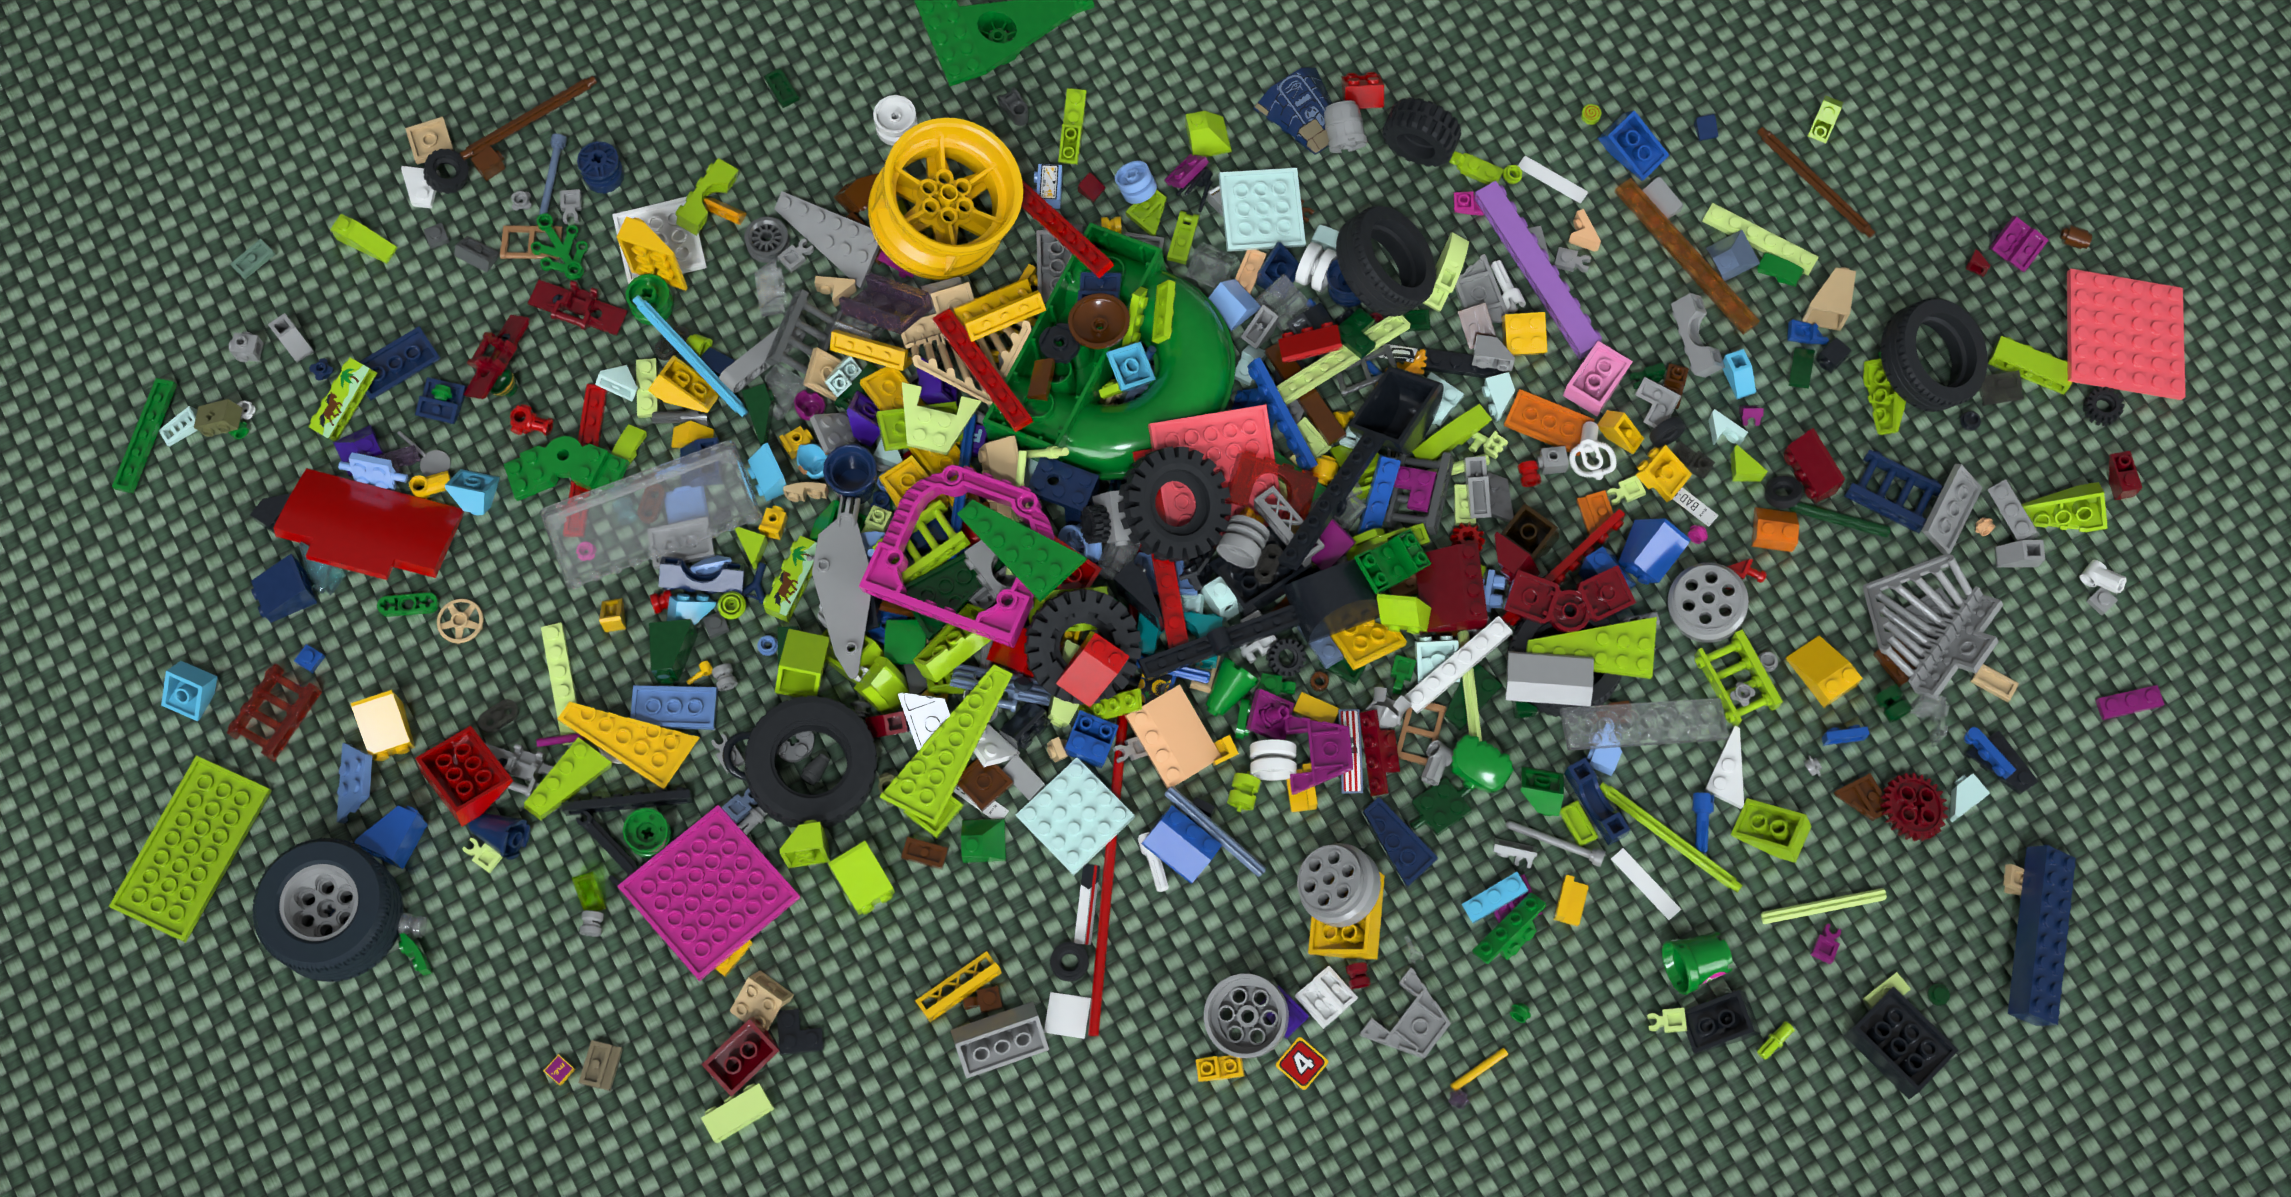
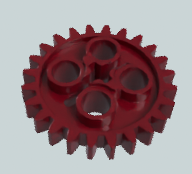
M1914 772L1910 775L1907 773L1899 775L1887 783L1888 786L1883 789L1885 794L1881 796L1885 802L1880 804V806L1886 808L1882 815H1888L1889 818L1885 822H1892L1891 830L1897 828L1898 836L1905 833V839L1908 840L1912 837L1914 842L1919 839L1921 841L1930 839L1935 834L1941 832L1940 828L1946 825L1942 820L1948 818L1943 812L1948 810V807L1942 804L1947 800L1940 798L1943 791H1936L1937 784L1931 786L1930 778L1924 781L1923 774L1916 777Z

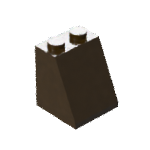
M1524 503L1501 532V535L1529 553L1532 559L1535 560L1546 555L1559 539V530L1556 525Z

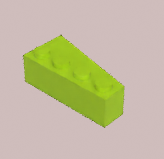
M578 737L524 802V808L539 820H543L559 808L563 802L575 796L580 790L611 769L612 762Z

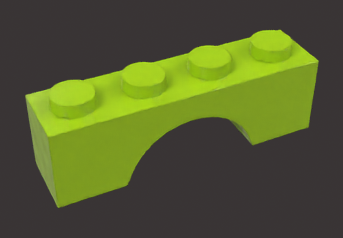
M719 158L714 164L711 163L708 166L705 177H700L695 191L689 192L686 197V203L684 206L680 205L675 213L677 216L676 225L696 236L707 222L708 211L702 203L703 199L712 193L727 194L737 180L738 169Z

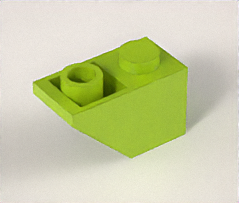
M1825 95L1808 137L1826 143L1844 102Z

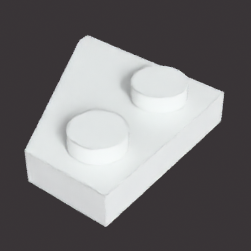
M402 166L401 170L411 204L414 207L432 209L436 190L431 189L427 185L426 180H424V168Z

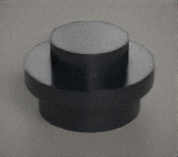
M1967 411L1962 414L1960 424L1965 430L1974 431L1980 426L1981 419L1978 413Z

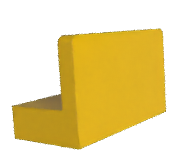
M1311 763L1303 764L1302 769H1297V773L1312 772ZM1286 779L1291 812L1317 809L1318 803L1315 786L1292 795L1290 779Z
M1566 875L1563 879L1553 920L1579 926L1588 885L1575 882V877Z

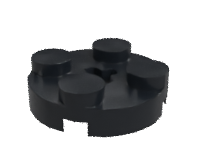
M1058 323L1051 328L1049 326L1042 332L1039 339L1042 355L1046 359L1054 358L1055 363H1070L1081 347V344L1071 335L1069 325L1065 323ZM1064 340L1063 346L1058 347L1055 343Z

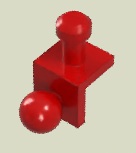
M1750 558L1727 566L1741 580L1747 574L1756 578L1757 582L1762 583L1767 576L1765 571L1762 570L1760 572L1750 567L1753 562Z

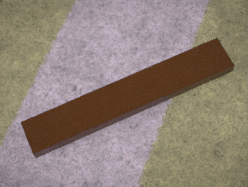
M1279 343L1265 349V355L1283 381L1302 370L1296 361L1285 364L1282 362ZM1315 388L1296 399L1328 446L1346 437L1345 431Z

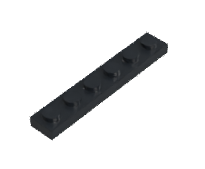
M678 787L674 791L668 792L658 789L649 794L644 792H633L630 796L613 794L611 798L593 796L589 800L582 801L579 798L569 799L568 802L562 803V811L566 816L584 814L583 811L591 814L693 803V794L690 789Z

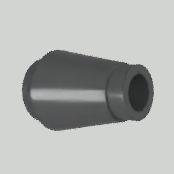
M820 753L802 769L801 778L812 786L819 783L830 761L828 757Z

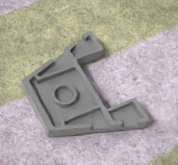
M1410 968L1399 982V985L1416 997L1414 1002L1391 1032L1371 1018L1361 1031L1360 1036L1425 1059L1451 1023L1437 1002L1433 1000L1414 969Z

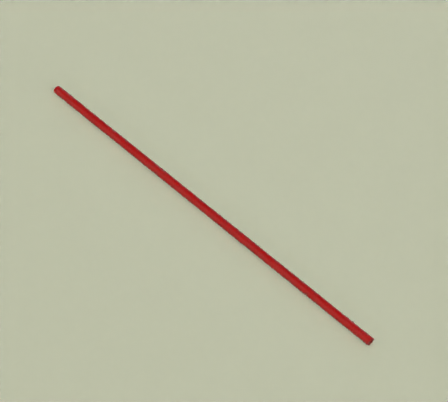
M1141 544L1134 545L1133 563L1138 552H1142L1139 550ZM1129 603L1128 613L1133 616L1137 623L1138 611ZM1120 689V692L1130 691V690H1127V689H1123V690H1122V689ZM1127 714L1118 716L1117 725L1119 727L1116 732L1115 746H1126L1124 741H1126L1128 721L1125 717ZM1117 750L1114 753L1111 792L1121 801L1124 761L1117 763L1116 759L1123 756L1122 752ZM1117 835L1105 848L1088 1028L1089 1036H1099Z

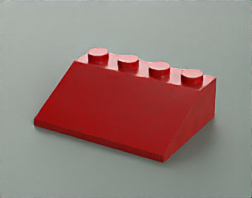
M472 726L467 727L415 758L422 775L461 827L481 816L513 782L511 776Z

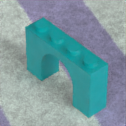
M1195 611L1183 612L1186 630L1190 631L1196 639L1206 636L1213 629L1223 625V617H1219L1216 614L1204 615L1198 614ZM1140 613L1137 627L1141 637L1139 648H1141V656L1149 657L1156 653L1157 641L1165 630L1159 631ZM1218 655L1201 661L1203 663L1202 666L1200 662L1196 663L1195 667L1200 666V668L1210 670L1212 668L1216 669Z

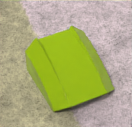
M878 656L875 659L874 664L854 687L882 715L894 713L901 706L898 693H910L908 682L903 674L887 658Z

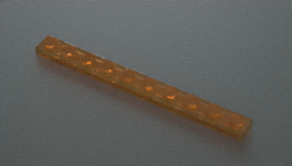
M1631 178L1615 189L1618 197L1743 335L1759 324L1760 320Z

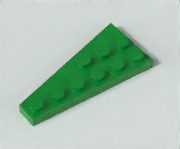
M971 500L957 513L965 524L1039 602L1047 597L1087 560L1085 556L974 500Z

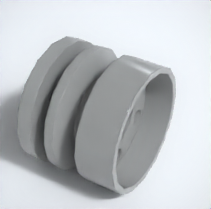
M1234 515L1229 520L1227 530L1225 531L1226 534H1223L1222 539L1218 543L1217 552L1226 561L1236 566L1254 568L1262 554L1261 549L1265 547L1270 537V532L1266 526L1253 518L1244 515Z

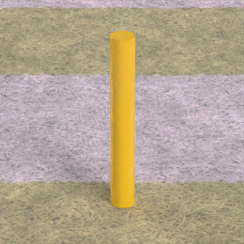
M1505 1048L1500 1049L1451 1083L1450 1086L1456 1092L1508 1055Z

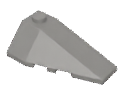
M1036 230L1038 291L1044 304H1046L1072 253L1047 230Z

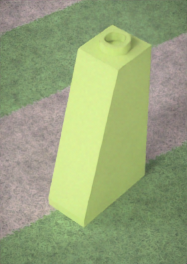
M1068 639L1063 643L1060 653L1067 664H1069L1080 646ZM1051 695L1047 718L1051 720L1050 722L1059 728L1062 726L1066 727L1069 725L1080 704L1065 702Z

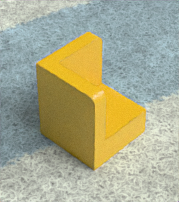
M1230 735L1214 742L1222 758L1213 761L1212 764L1215 766L1239 754Z

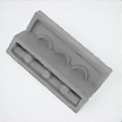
M1508 651L1505 700L1591 706L1594 657Z

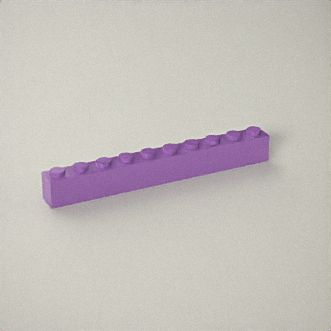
M1494 181L1476 191L1474 200L1580 360L1591 352L1597 341L1602 343V337L1590 325L1591 320L1589 316L1581 311L1577 298H1573L1569 293L1570 288L1565 281L1562 282L1556 266L1551 265L1548 261V254L1537 244L1538 239L1535 234L1530 233L1527 229V222L1518 215L1514 202L1509 201L1506 197L1507 193L1502 185L1499 186L1497 181Z

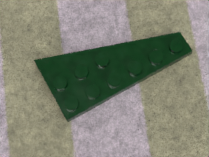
M965 553L905 584L907 596L923 602L926 600L933 601L937 604V607L942 609L949 607L954 609L956 613L983 586L977 580L976 576L978 574L975 570H970L965 564ZM999 558L994 566L993 575L1004 565ZM911 610L928 641L947 624Z

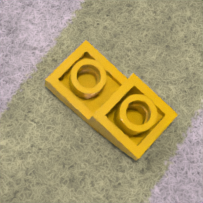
M1228 1055L1196 1059L1199 1082L1244 1077L1242 1058Z

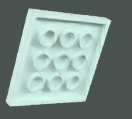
M1297 168L1219 173L1227 252L1273 249L1277 242H1281L1285 248L1304 247L1306 245Z
M1076 758L1016 814V817L1074 876L1135 818V815Z

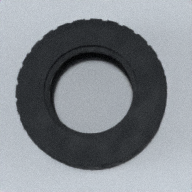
M807 695V697L800 696L792 698V700H785L779 703L778 706L772 707L766 712V715L759 719L746 745L745 776L752 797L758 803V806L765 813L769 814V817L777 822H782L781 824L790 828H797L798 825H802L808 820H816L821 823L823 828L826 827L827 829L850 818L865 803L872 790L876 776L877 751L871 731L854 710L847 708V705L839 701H833L831 698ZM807 731L820 732L833 738L843 749L847 761V768L840 782L829 791L816 795H805L791 790L781 781L775 768V758L782 744L790 737Z

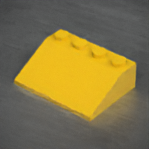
M626 216L617 235V240L631 272L638 275H657L665 280L667 285L686 291L688 287L674 252L643 220L636 217L632 219Z
M1354 869L1350 872L1349 877L1353 874ZM1379 872L1381 886L1377 902L1370 913L1361 921L1347 927H1332L1311 916L1308 954L1349 959H1378L1384 874ZM1335 877L1331 879L1330 884L1334 882ZM1349 890L1345 892L1344 898L1348 895ZM1329 898L1326 900L1325 905L1328 904Z

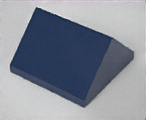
M1281 242L1276 243L1258 271L1257 285L1280 298H1284L1295 281L1299 262Z

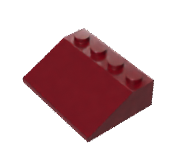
M1478 543L1456 544L1425 552L1431 565L1415 575L1418 599L1431 607L1427 632L1484 629L1488 616Z

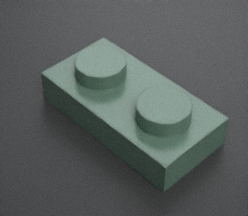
M259 239L230 265L246 280L276 254L262 239Z

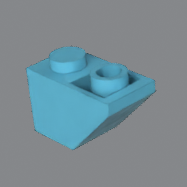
M1742 349L1725 355L1723 359L1725 368H1723V371L1736 399L1755 394L1753 369L1745 350Z
M688 594L669 596L667 621L691 619L693 624L696 625L716 606V602L706 594H697L696 597H690Z

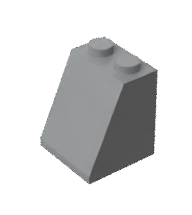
M1109 491L1093 496L1094 506L1103 505L1104 508H1107V512L1110 515L1108 518L1111 519V523H1109V526H1111L1109 532L1111 534L1108 536L1107 544L1115 543L1116 547L1128 545V541H1131L1128 535L1132 531L1130 528L1124 530L1121 519L1126 518L1125 513H1119L1118 502L1124 501V497L1119 495V491Z

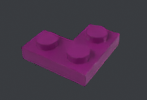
M1399 466L1394 487L1411 490L1407 504L1408 509L1428 512L1437 474L1432 471Z

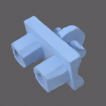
M1495 570L1488 571L1486 586L1484 585L1487 612H1491V608H1502L1503 595L1494 594V590H1505L1507 580L1504 576L1496 575Z

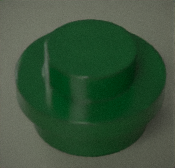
M1934 984L1928 989L1927 996L1932 1004L1942 1006L1949 1001L1950 992L1946 986Z

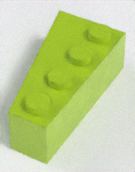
M967 604L958 614L976 620L978 613L985 611V609ZM947 624L913 659V662L924 678L937 683L991 640Z

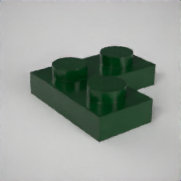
M1359 308L1340 324L1338 328L1342 344L1362 360L1376 346V343L1364 334L1374 325L1375 319Z

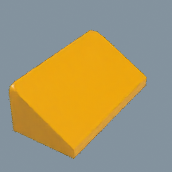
M704 198L703 200L707 211L738 225H741L747 215L746 212L715 198Z

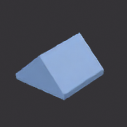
M1236 279L1220 282L1208 298L1222 315L1230 331H1233L1261 308Z

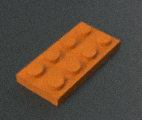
M1519 389L1504 426L1554 447L1565 446L1566 452L1570 453L1574 447L1580 444L1583 424L1590 421L1594 422L1595 419Z

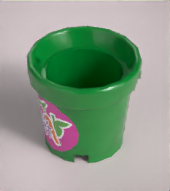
M1714 931L1683 940L1674 938L1663 943L1662 960L1669 980L1679 993L1688 995L1697 990L1699 986L1732 971V968L1728 969V964L1733 963L1731 951L1725 939L1719 941L1716 937L1721 935L1719 932Z

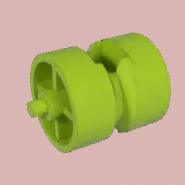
M1247 771V774L1235 773L1231 785L1234 789L1230 790L1227 803L1237 808V812H1241V809L1253 810L1256 802L1254 794L1258 793L1261 780L1250 775V771Z

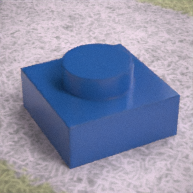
M306 644L294 662L313 674L325 656Z

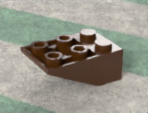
M879 173L847 183L833 197L849 214L851 212L859 213L861 210L864 211L868 208L870 191Z

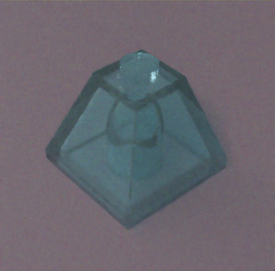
M300 542L299 548L309 580L314 584L312 588L321 594L326 592L332 595L346 575L338 567L308 560L306 553L309 546Z

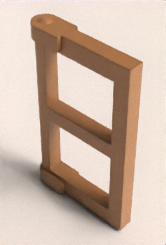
M503 226L500 259H542L548 257L560 260V258L543 253L534 255L531 252V244L535 242L536 233H546L540 230L538 226ZM553 226L554 231L562 242L563 227ZM510 232L529 233L527 253L508 252Z
M1430 703L1424 708L1439 713L1434 732L1408 726L1413 709L1411 707L1407 709L1397 745L1399 759L1426 766L1429 757L1425 758L1402 752L1406 733L1409 732L1432 738V742L1438 740L1447 707Z

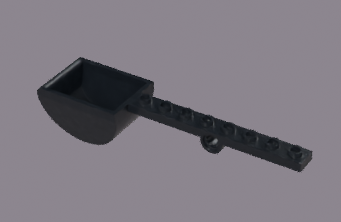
M1392 365L1388 367L1348 425L1352 433L1361 439L1278 558L1281 565L1296 571L1298 570L1334 516L1341 517L1347 508V496L1381 447L1407 455L1420 444L1438 412L1443 396V383Z
M1353 559L1285 585L1283 591L1288 599L1289 606L1226 628V626L1218 627L1204 637L1140 659L1138 663L1146 681L1297 626H1300L1309 644L1380 618L1377 594L1373 591L1356 560Z

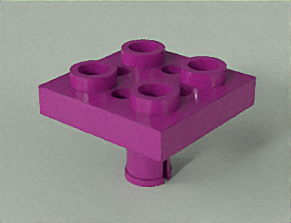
M1256 689L1246 729L1271 740H1285V719L1289 717V714L1292 715L1294 703L1263 689Z

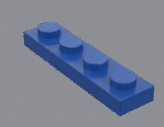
M1384 455L1379 456L1358 527V534L1373 528H1382L1401 460Z

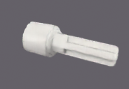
M1494 261L1491 268L1503 291L1502 298L1509 313L1517 312L1516 304L1519 303L1524 308L1526 302L1520 290L1514 288L1502 261Z
M1147 832L1139 835L1138 842L1141 853L1148 858L1157 892H1163L1168 890L1169 886L1162 861L1141 844L1149 834Z

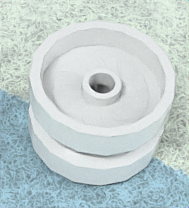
M887 96L881 99L875 106L873 116L876 132L881 141L887 145L894 146L896 141L906 131L918 124L915 107L904 96Z
M1311 242L1301 258L1295 282L1304 286L1311 282V288L1322 293L1327 287L1328 267L1337 259L1336 251L1328 248L1323 252L1321 245Z
M1261 740L1250 745V757L1254 760L1250 764V775L1260 780L1277 781L1290 779V774L1297 773V764L1293 761L1296 758L1295 743L1286 740Z

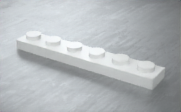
M1498 616L1403 697L1411 703V708L1418 714L1512 635L1513 631Z

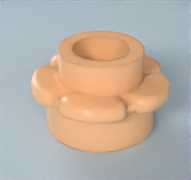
M1985 517L1981 518L1975 524V532L1980 533L1981 536L1988 535L1995 528V525L1992 523L1993 520Z

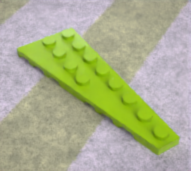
M993 665L974 689L963 699L960 705L949 715L947 720L921 747L912 760L907 763L899 775L881 793L880 798L936 826L1013 674Z

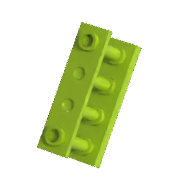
M941 500L928 505L927 509L920 514L912 534L918 530L921 532L931 547V552L922 557L910 539L906 545V549L915 562L902 572L904 585L937 568L971 544L962 531L956 533L943 515V512L948 509ZM935 518L949 537L941 545L937 543L926 526ZM883 538L879 539L876 545L872 547L874 550L876 549L878 542H882ZM893 559L892 564L898 563L899 559Z
M1743 629L1735 632L1731 638V644L1709 654H1705L1703 648H1700L1694 655L1697 667L1699 669L1702 668L1725 710L1726 720L1732 723L1733 727L1739 726L1742 721L1740 716L1764 705L1773 711L1783 703ZM1733 651L1740 654L1741 662L1719 672H1715L1710 663ZM1745 669L1750 672L1752 677L1751 680L1744 684L1749 685L1751 688H1758L1762 695L1761 698L1749 703V705L1736 709L1730 699V693L1736 687L1726 691L1720 680Z

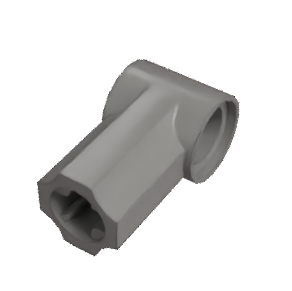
M1435 740L1427 748L1426 753L1429 758L1421 780L1427 784L1438 786L1445 767L1452 762L1453 751L1439 740Z

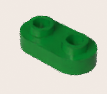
M1241 698L1235 739L1244 740V736L1249 735V730L1246 729V721L1252 706L1249 703L1250 699Z

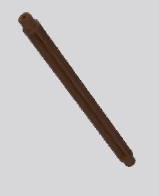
M593 76L587 79L584 78L567 90L560 92L467 146L465 150L460 152L463 160L469 157L472 158L487 147L500 142L531 122L570 101L572 98L591 89V86L597 83L596 79Z
M1764 127L1758 130L1757 134L1762 137V140L1862 234H1865L1868 238H1872L1876 232L1871 228V225L1856 213L1847 202L1771 131H1767Z

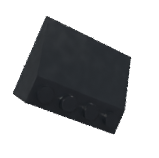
M1270 526L1266 527L1270 532V537L1265 547L1261 549L1262 554L1254 568L1236 566L1221 556L1209 563L1216 577L1221 576L1235 595L1238 610L1243 618L1257 610H1261L1285 594L1283 591L1285 585L1313 574L1311 563L1306 567L1301 564L1297 571L1279 563L1278 558L1287 546Z
M1894 986L1844 1035L1908 1099L1918 1094L1959 1051Z

